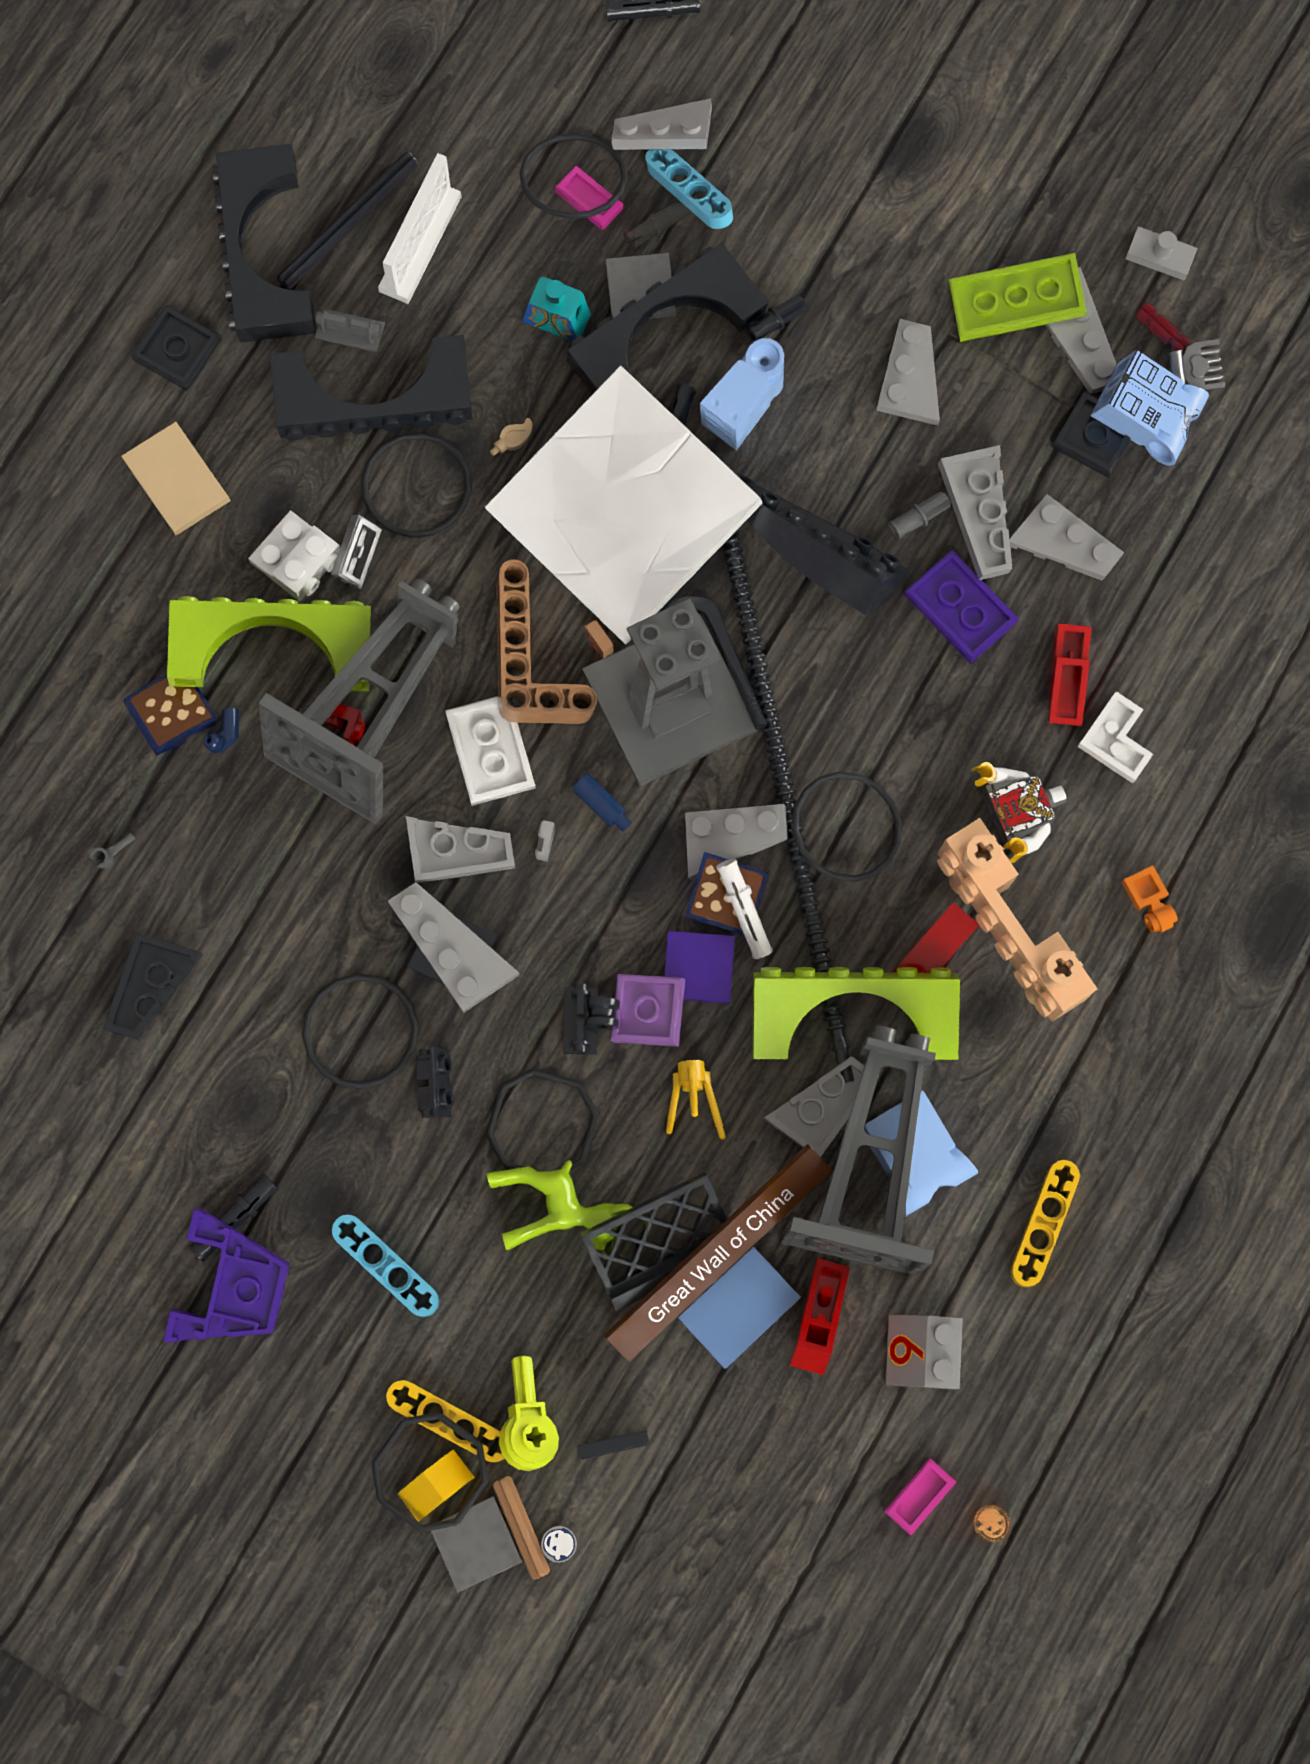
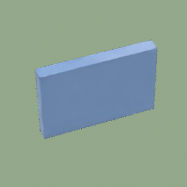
M752 1247L688 1307L678 1319L717 1362L726 1369L801 1297L757 1249Z

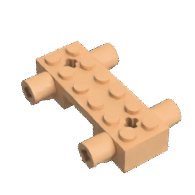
M978 818L944 841L937 854L939 856L937 862L941 870L949 877V884L952 890L959 894L965 904L971 903L978 914L975 917L984 932H991L997 941L995 948L999 955L1005 961L1009 959L1017 970L1014 972V975L1019 984L1025 989L1027 1000L1035 1005L1038 1012L1044 1018L1048 1016L1051 1022H1053L1090 997L1097 990V987L1082 967V962L1078 961L1075 952L1070 950L1059 932H1056L1035 946L1000 896V893L1007 890L1019 874L1004 854L1002 846L998 845L995 836L991 835L982 820Z

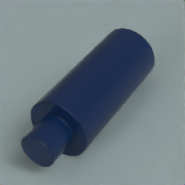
M589 773L582 777L573 787L572 791L609 827L616 825L624 832L632 824L624 815L627 810Z

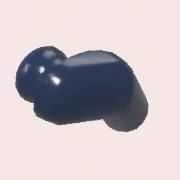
M223 709L222 728L212 734L208 733L204 738V745L208 750L213 753H221L237 741L239 737L238 709Z

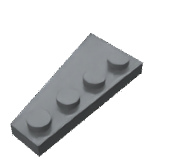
M1079 267L1087 316L1045 325L1051 332V338L1057 347H1061L1069 358L1068 363L1090 394H1094L1104 390L1117 364L1081 267Z
M1000 445L941 458L938 462L939 470L979 580L1008 574L1012 570L1009 529L1006 528L1005 520L1007 509L1006 501L1003 500L1002 490L1004 483L1003 470H1000L999 460L1001 457Z
M415 882L388 900V903L463 1013L520 975L516 969L418 883Z

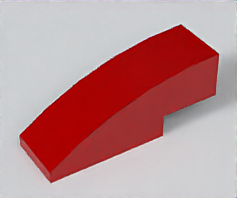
M1055 623L1049 692V723L1082 726L1090 663L1088 655L1092 627Z
M953 903L892 973H897V968L901 967L916 968L917 973H931V968L943 967L977 929L979 924Z

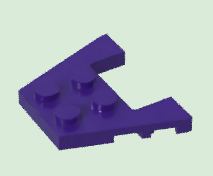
M195 1208L187 1240L219 1247L222 1250L207 1316L172 1309L163 1342L171 1343L190 1339L203 1340L212 1337H236L273 1333L290 1263L203 1209Z

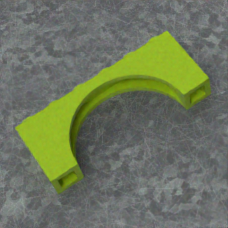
M190 596L179 597L178 600H170L167 665L169 686L203 687L206 669L218 648L232 636L259 626L285 627L307 636L325 653L336 677L370 638L371 606H364V603L359 601H348L344 605H331V602L325 600H315L311 604H298L296 600L282 599L278 603H265L264 600L258 598H249L245 602H231L230 599L224 597L212 598L211 601H198L197 598ZM361 680L357 682L351 691H369V682Z
M762 967L761 972H753V1059H788V1050L793 1033L802 1018L812 1008L833 996L860 992L883 997L906 1012L915 1024L918 1035L930 1038L928 1051L936 1053L935 1060H958L960 978L956 973H951L950 968L935 967L931 968V973H917L916 968L901 967L897 968V973H883V968L866 967L863 968V972H849V968L831 967L829 972H815V968L797 967L795 972H781V968Z

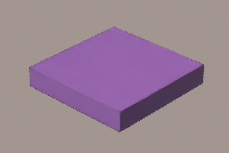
M618 974L615 999L620 1000V1009L616 1011L619 1028L611 1031V1041L615 1043L679 1047L685 979L679 977Z

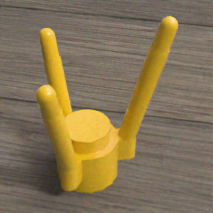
M687 1060L678 1063V1073H673V1089L666 1127L667 1134H671L673 1131L681 1086L683 1091L689 1092L691 1115L697 1117V1091L702 1090L704 1085L719 1138L721 1140L726 1138L711 1086L710 1072L705 1071L704 1061Z

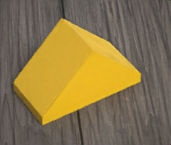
M453 1449L397 1494L419 1522L475 1477Z

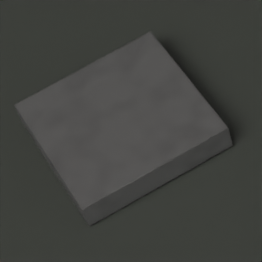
M669 253L606 259L612 319L621 313L620 309L626 303L633 299L639 301L646 296V291L653 284L659 281L663 284L672 278ZM675 305L654 313L649 319L676 316Z
M494 1496L471 1506L458 1525L431 1531L457 1593L523 1562ZM454 1514L442 1521L455 1519L457 1514Z

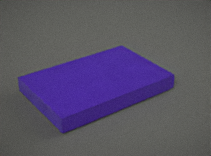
M953 550L904 592L907 599L970 664L1019 621V618L982 580L978 579V576Z

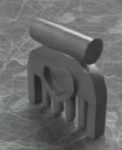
M1219 339L1195 342L1187 346L1183 354L1181 350L1169 352L1171 373L1183 380L1184 384L1197 386L1204 390L1224 388L1225 382L1205 384L1208 381L1221 380L1223 378L1222 374L1204 376L1208 372L1220 371L1222 369L1220 365L1209 367V363L1220 362L1221 358L1202 357V355L1219 353L1220 349L1201 350L1200 348L1219 345Z

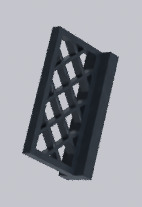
M705 1172L580 1233L616 1311L644 1298L711 1235L700 1231L706 1215L718 1218L720 1224L727 1220ZM701 1185L704 1186L707 1194L702 1207L686 1202L691 1190ZM666 1202L677 1205L671 1222L655 1217L658 1207ZM710 1203L712 1204L714 1210L708 1209ZM683 1208L699 1212L693 1229L677 1224ZM634 1218L646 1221L640 1237L624 1233L628 1221ZM652 1223L668 1228L662 1244L646 1239ZM674 1230L690 1234L686 1246L680 1249L669 1247ZM603 1233L614 1236L609 1252L595 1249L591 1239ZM621 1238L637 1243L631 1259L615 1255ZM643 1245L659 1250L656 1260L648 1265L637 1262ZM599 1257L605 1258L603 1265ZM612 1261L628 1265L623 1277L610 1282L607 1272Z

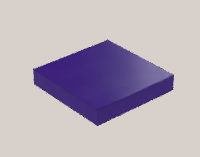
M668 931L664 977L685 979L684 1001L730 1004L735 936Z

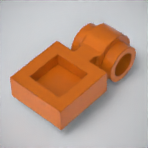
M1153 865L1125 878L1121 882L1137 911L1148 907V914L1144 915V921L1150 932L1162 933L1172 928L1173 923L1177 922V915L1170 904L1164 905L1160 902L1169 893Z

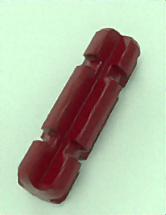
M1150 303L1144 304L1138 310L1136 318L1144 325L1147 323L1149 325L1148 329L1164 344L1167 345L1169 343L1172 351L1181 350L1183 354L1185 348L1191 345V341L1184 334L1179 335V330L1161 313L1157 315L1155 313L1157 309Z

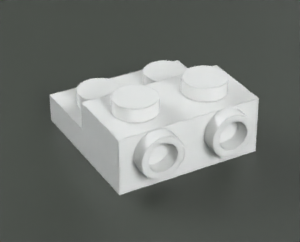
M290 510L248 559L262 573L298 601H301L305 595L310 596L315 592L320 584L319 579L326 571L331 572L333 570L340 546L316 526L311 527Z

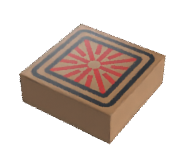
M594 620L585 626V636L600 658L604 659L614 653L613 643L599 623Z

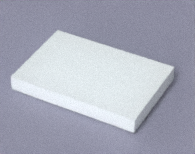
M498 696L445 710L472 806L536 788L518 723L506 721L499 714ZM508 699L507 703L512 706L511 699Z

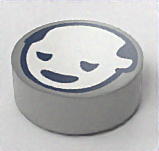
M554 1526L547 1530L542 1538V1551L553 1562H565L576 1551V1537L569 1528Z

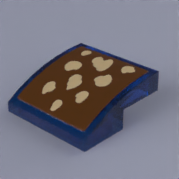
M167 674L144 685L123 700L156 756L184 744L187 737L216 725L218 720L199 687L169 686Z
M704 852L685 917L745 936L732 903L726 900L725 894L727 891L716 868L718 864L729 859ZM737 862L745 884L749 885L752 890L750 896L757 911L768 873Z

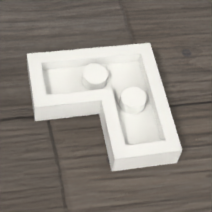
M1118 692L1114 693L1078 745L1080 749L1131 783L1135 782L1153 755L1126 736L1143 709Z

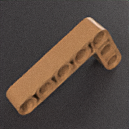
M513 559L504 562L500 567L496 584L499 714L506 721L516 723L581 724L587 722L592 717L597 704V695L591 687L581 684L531 683L529 572L526 565L519 560ZM515 576L520 582L510 583L505 577ZM515 606L521 612L519 614H511L505 608ZM511 636L517 637L521 644L512 645L507 642L506 638ZM515 667L522 674L520 676H512L506 669ZM516 698L521 701L523 706L518 708L512 707L507 703V700ZM550 699L554 702L555 707L545 708L540 703V700ZM583 700L587 703L588 708L579 709L573 704V701Z

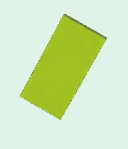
M1075 253L949 279L960 342L1087 316Z

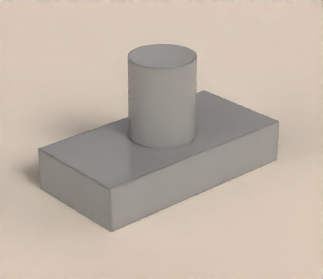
M1138 226L1125 259L1185 281L1198 248L1177 241L1176 235L1170 231L1158 234Z

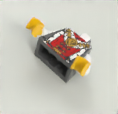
M988 762L973 767L972 771L979 772L982 777L975 781V785L979 787L989 783V785L984 787L981 795L1000 838L1003 850L1010 849L1014 854L1009 861L1014 863L1022 856L1038 850L1050 834V825L1055 820L1052 808L1067 802L1063 787L1059 784L1044 790L1038 776H1029L1026 772L993 767Z

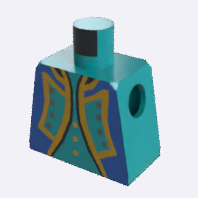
M540 277L528 303L523 322L573 341L583 335L591 314L584 294L580 290L564 285L558 280Z

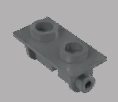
M323 308L322 312L318 311L316 316L318 328L315 339L378 352L385 322Z

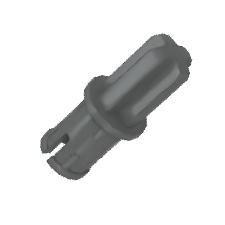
M938 492L919 505L916 503L912 504L909 511L888 522L889 528L894 537L901 540L902 537L918 527L928 526V521L950 508L951 502L945 493Z

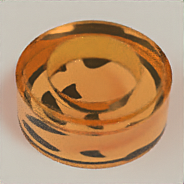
M988 1505L982 1507L976 1513L974 1528L982 1539L996 1542L1002 1540L1008 1534L1010 1519L1002 1508Z

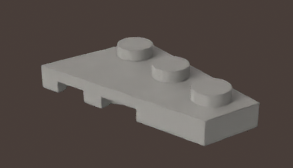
M711 98L615 119L612 134L613 150L707 149L712 112Z
M903 319L899 320L876 411L939 425L940 417L931 326Z
M1048 494L1010 538L1011 548L1016 550L1021 548L1034 553L1033 556L1044 560L1045 558L1065 564L1066 568L1099 580H1103L1124 554L1122 550Z
M784 804L685 813L688 878L692 880L702 876L707 858L722 862L738 859L787 840L786 806Z
M406 816L416 883L515 868L510 833L475 827L466 828L438 821L429 822Z
M851 1056L814 1084L791 1098L787 1103L764 1117V1120L800 1147L804 1148L809 1144L821 1157L849 1119L864 1065ZM851 1065L854 1081L845 1083L844 1077L840 1072Z

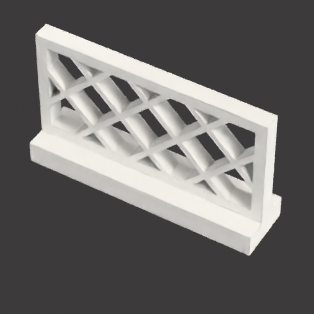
M437 153L383 261L385 274L378 286L379 292L406 304H409L461 199V191L450 187L447 158L444 155Z

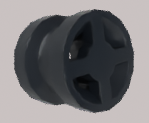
M609 997L587 998L589 1016L585 1019L586 1027L599 1030H615L619 1028L616 1011L620 1009V1000Z

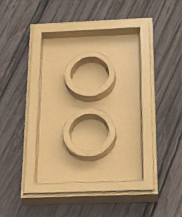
M174 422L121 456L175 536L230 502L228 495L177 422Z

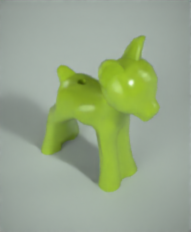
M570 1160L566 1161L561 1169L538 1172L529 1166L486 1173L489 1185L492 1188L514 1184H529L546 1195L548 1215L534 1223L502 1233L506 1250H510L549 1231L566 1230L575 1226H584L589 1229L632 1208V1206L614 1203H602L587 1208L581 1206L569 1174L572 1166ZM603 1233L591 1239L595 1249L603 1251L607 1243L614 1239V1236Z

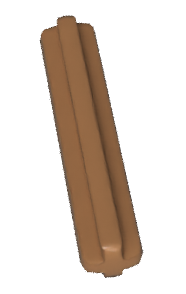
M506 1476L495 1481L493 1489L530 1577L534 1580L547 1575L550 1572L549 1565L512 1478Z

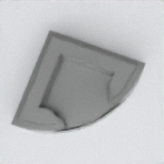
M543 820L540 824L539 841L535 850L537 860L548 862L555 833L554 822Z

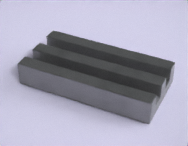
M352 515L331 575L340 577V581L344 583H350L349 586L354 589H361L382 529L360 515ZM367 530H369V531H368V534H367V537H366V540H365V543H364V546H362V545H363V542H364V539H365V536H366V533H367ZM359 558L354 574L352 575L357 559Z

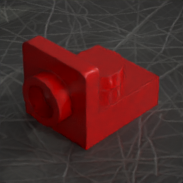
M339 704L324 722L325 725L335 729H342L343 726H346L342 739L352 745L355 740L360 741L365 729V722L362 721L363 718L360 711Z

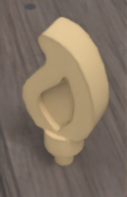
M526 418L523 424L506 426L500 434V439L494 443L495 447L490 450V453L494 456L498 452L504 453L507 449L511 451L521 448L532 434V421L530 418Z

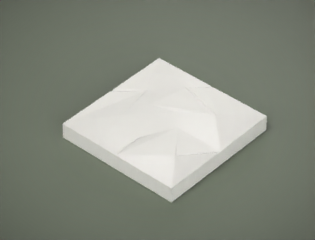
M620 365L489 502L485 509L624 644H627L631 640L627 627L655 615L762 504V500Z

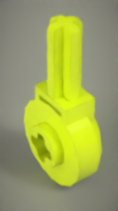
M518 1356L511 1361L516 1404L508 1407L509 1419L504 1423L500 1431L499 1446L502 1455L510 1465L518 1470L531 1471L545 1466L554 1458L558 1450L559 1436L556 1426L546 1416L545 1402H536L532 1358L529 1356ZM526 1436L528 1439H533V1442L527 1441Z

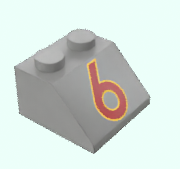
M888 1315L885 1385L960 1389L963 1318Z

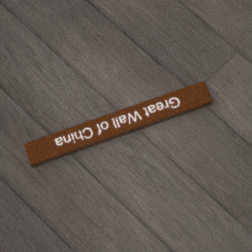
M807 1144L604 1334L606 1339L630 1362L833 1170Z

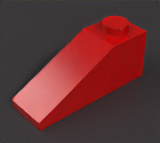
M819 1258L816 1259L790 1366L824 1375L832 1355L850 1267Z

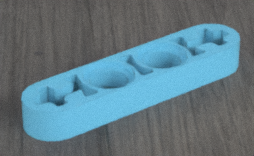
M649 149L645 157L650 175L707 226L713 229H722L732 223L733 211L729 199L672 149ZM681 174L687 176L682 182L672 181L674 176ZM701 191L707 193V195L701 199L691 198V196L696 192Z
M343 1215L336 1219L332 1227V1234L336 1242L402 1304L420 1317L431 1316L436 1312L439 1307L437 1292L363 1222L353 1215ZM354 1222L356 1224L354 1232L360 1238H363L365 1233L370 1236V1238L360 1244L357 1252L352 1250V1247L357 1245L352 1238L347 1236L342 1239L340 1237L343 1233L340 1226L343 1223L350 1225ZM372 1244L379 1245L383 1251L382 1259L376 1264L367 1263L363 1256L366 1247ZM399 1267L406 1270L408 1281L404 1286L396 1288L391 1286L388 1277L394 1268ZM415 1279L420 1282V1285L415 1287L420 1294L425 1295L429 1292L432 1295L429 1299L432 1306L428 1310L424 1307L417 1310L415 1306L418 1301L410 1293L407 1299L402 1297V1294L412 1287Z

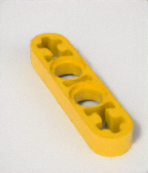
M1057 1161L1049 1167L1010 1269L1012 1280L1021 1287L1036 1285L1044 1275L1080 1178L1079 1169L1071 1161ZM1064 1167L1068 1169L1067 1175L1072 1177L1071 1181L1064 1182L1060 1189V1192L1067 1193L1066 1197L1057 1192L1047 1191L1048 1186L1053 1189L1057 1187L1059 1177L1054 1175L1055 1171H1060ZM1046 1198H1054L1060 1204V1212L1056 1217H1048L1043 1213L1042 1203ZM1034 1230H1042L1048 1236V1244L1044 1249H1036L1031 1245L1030 1235ZM1024 1249L1033 1255L1043 1256L1041 1262L1037 1258L1033 1260L1031 1270L1036 1272L1035 1277H1028L1026 1281L1021 1279L1023 1273L1018 1271V1267L1025 1266L1030 1257L1029 1255H1023Z
M405 1380L397 1381L388 1388L386 1397L389 1406L407 1418L415 1416L410 1413L415 1406L406 1402L398 1406L396 1404L397 1397L393 1395L396 1389L403 1390L405 1386L410 1389L408 1395L416 1400L419 1399L420 1393L426 1396L420 1403L416 1416L423 1415L424 1408L429 1403L435 1402L442 1407L443 1415L453 1422L457 1423L461 1419H467L472 1422L474 1426L473 1436L476 1438L479 1436L480 1427L487 1429L483 1436L489 1440H494L496 1436H500V1430ZM428 1421L418 1423L477 1455V1450L471 1446V1442L457 1438L454 1430L441 1421L433 1424ZM483 1444L486 1461L500 1462L505 1459L498 1452L493 1456L487 1454L489 1447Z

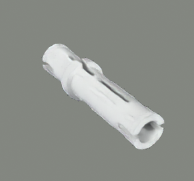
M730 859L718 864L716 868L727 891L725 894L726 900L732 903L752 952L753 959L763 958L771 954L773 949L769 944L750 896L752 890L749 885L745 884L737 865V860Z

